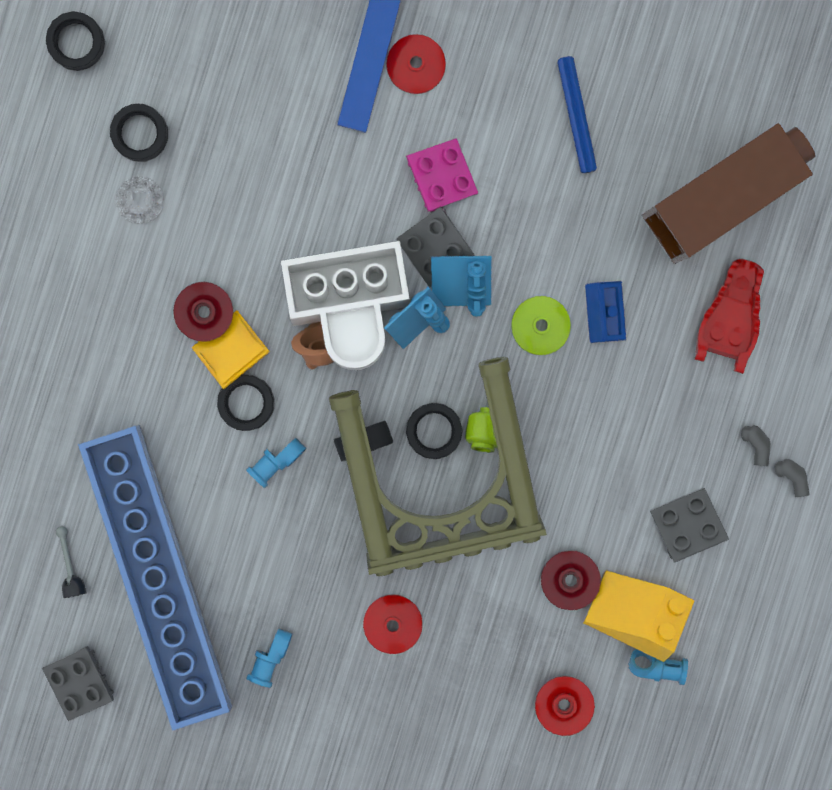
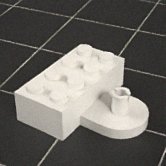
M400 241L281 261L292 325L299 326L321 322L326 350L330 358L342 368L362 370L373 365L381 357L385 348V333L381 312L406 308L410 304Z

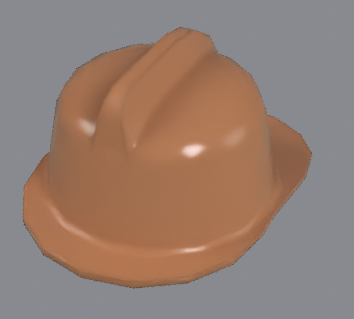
M321 322L311 323L293 337L291 341L292 349L302 355L309 369L312 370L318 366H325L334 362L325 347Z

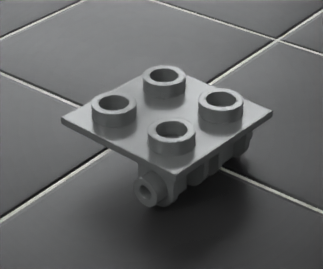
M441 206L396 238L397 241H400V246L429 288L432 286L431 257L475 256Z
M705 488L650 511L666 544L667 552L674 563L729 540Z
M88 646L42 668L68 721L114 701L112 695L114 691L111 690L107 680H103L106 674L101 675L99 670L102 669V666L97 667L98 662L93 654L95 652L94 650L90 651Z

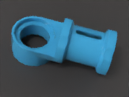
M295 438L277 456L266 449L264 451L265 455L253 467H248L246 471L263 488H266L268 486L267 481L279 469L283 470L286 466L289 467L306 450V447Z
M278 629L269 653L256 650L255 656L257 659L251 674H247V680L264 687H272L271 677L275 666L280 664L281 659L284 658L292 638V633Z
M638 649L632 652L628 665L631 673L635 676L654 679V681L658 682L661 679L678 681L679 685H685L688 659L683 658L681 661L667 659L662 662ZM639 656L649 659L651 666L641 668L635 663V659Z

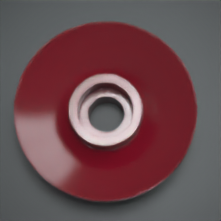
M209 282L193 283L184 288L176 298L173 309L174 320L179 330L188 338L202 342L211 341L223 335L229 328L233 318V305L230 297L221 287ZM203 306L208 307L210 310V314L206 318H202L199 315V310Z
M564 551L554 555L544 566L541 575V586L546 598L553 605L564 610H578L589 605L596 598L601 584L600 572L595 562L587 555L578 551ZM568 575H574L577 578V583L574 586L566 584L565 579Z

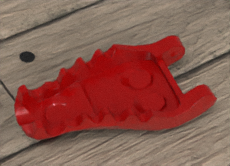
M737 259L732 262L725 282L701 321L697 334L695 360L704 362L707 351L735 359L734 371L741 374L744 373L748 359L757 343L760 329L759 290L764 269L757 263L745 259Z

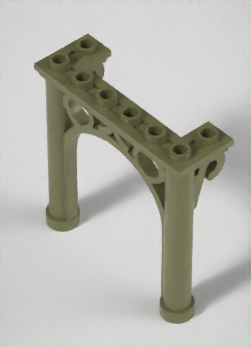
M508 357L491 358L478 364L499 455L495 479L486 493L476 502L450 514L437 516L420 515L404 510L394 504L385 495L377 479L360 405L359 391H345L329 397L331 410L335 411L366 543L369 575L386 576L393 573L394 569L403 567L407 570L422 567L423 563L429 561L444 563L450 561L452 556L464 554L467 557L480 554L483 549L492 547L494 550L506 549L511 546V543L518 541L533 543L540 540V536L547 535L537 510L508 372L511 370ZM505 476L511 503L505 498L496 496L504 482ZM489 503L503 506L506 509L505 518L500 522L492 524L485 523L481 519V513ZM382 505L398 517L391 524L389 530L386 527ZM474 515L476 524L481 530L460 535L462 528L471 523L469 517ZM406 522L412 523L421 529V535L415 541L402 543L395 537L397 529ZM426 526H432V531L444 533L448 538L426 543L428 538Z

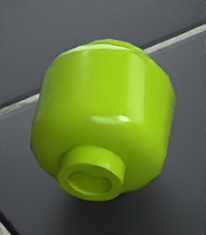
M480 407L479 412H474L468 416L465 439L471 444V449L487 453L494 452L497 444L489 407Z

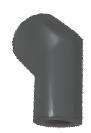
M755 425L752 427L745 426L741 431V438L743 441L750 442L755 448L754 465L769 466L770 439L760 427Z
M790 459L778 461L775 465V473L778 477L785 476L793 482L795 497L809 496L805 469Z

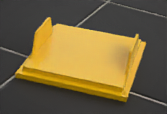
M238 310L233 313L232 322L223 335L211 341H198L191 347L223 389L228 387L270 352Z

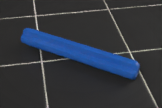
M572 56L563 57L558 60V67L580 171L582 173L594 172L597 166L574 58Z

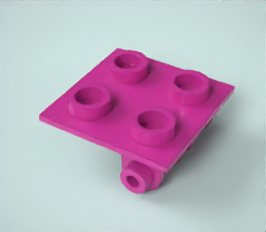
M457 138L406 156L408 167L412 170L415 178L414 182L418 185L417 189L422 195L425 203L424 206L428 212H433L440 206L443 207L478 194Z

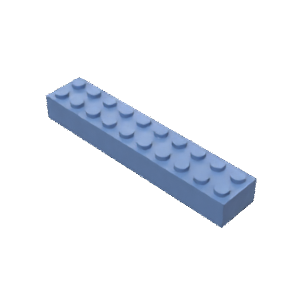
M140 425L78 444L172 731L230 712L232 704Z

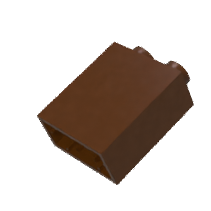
M777 123L641 216L673 264L690 258L812 176L813 173L806 163L816 157L815 152L806 136L797 127H793L785 133L781 125Z

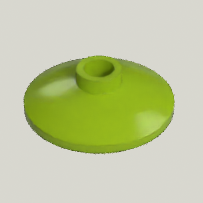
M535 296L525 300L518 306L512 318L511 328L515 341L523 350L534 355H547L557 351L565 344L570 334L571 323L567 310L560 302L547 296ZM538 320L546 321L547 328L545 331H539L536 328Z

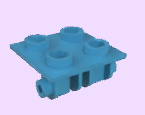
M431 257L432 292L444 306H468L471 315L481 316L486 309V305H491L492 257Z
M427 287L424 291L414 295L411 303L406 308L394 314L384 329L404 349L429 325L437 333H444L449 329L450 321L443 313L446 310L445 306L432 290Z

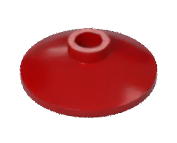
M419 34L408 35L399 39L391 47L386 62L387 72L393 84L400 90L410 94H422L435 88L442 80L446 67L445 56L441 47L433 39ZM415 57L422 61V65L418 68H414L410 64V61Z
M386 595L378 598L368 607L363 621L364 633L369 643L377 650L387 654H399L409 650L418 641L422 632V617L420 611L411 600L400 595ZM391 620L398 622L399 627L395 631L387 628V623Z
M555 677L547 681L540 688L536 696L535 711L539 722L546 730L556 735L570 736L579 733L587 727L594 714L595 704L591 691L582 681L574 677ZM562 699L569 701L570 704L567 709L559 708L558 704Z

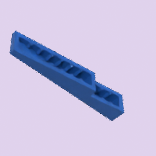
M401 0L369 1L338 126L364 133L367 132Z

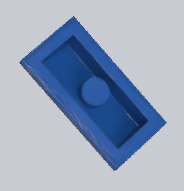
M622 281L586 284L590 342L626 340Z

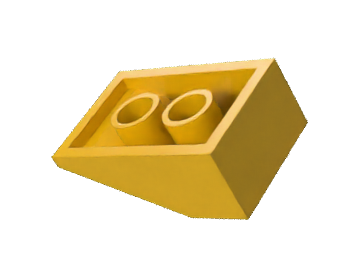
M605 571L601 579L599 592L592 601L583 623L664 662L675 652L695 600L668 587Z

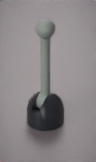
M60 526L56 529V535L61 541L68 577L62 583L63 599L87 594L84 581L73 573L66 541L68 531L65 527Z

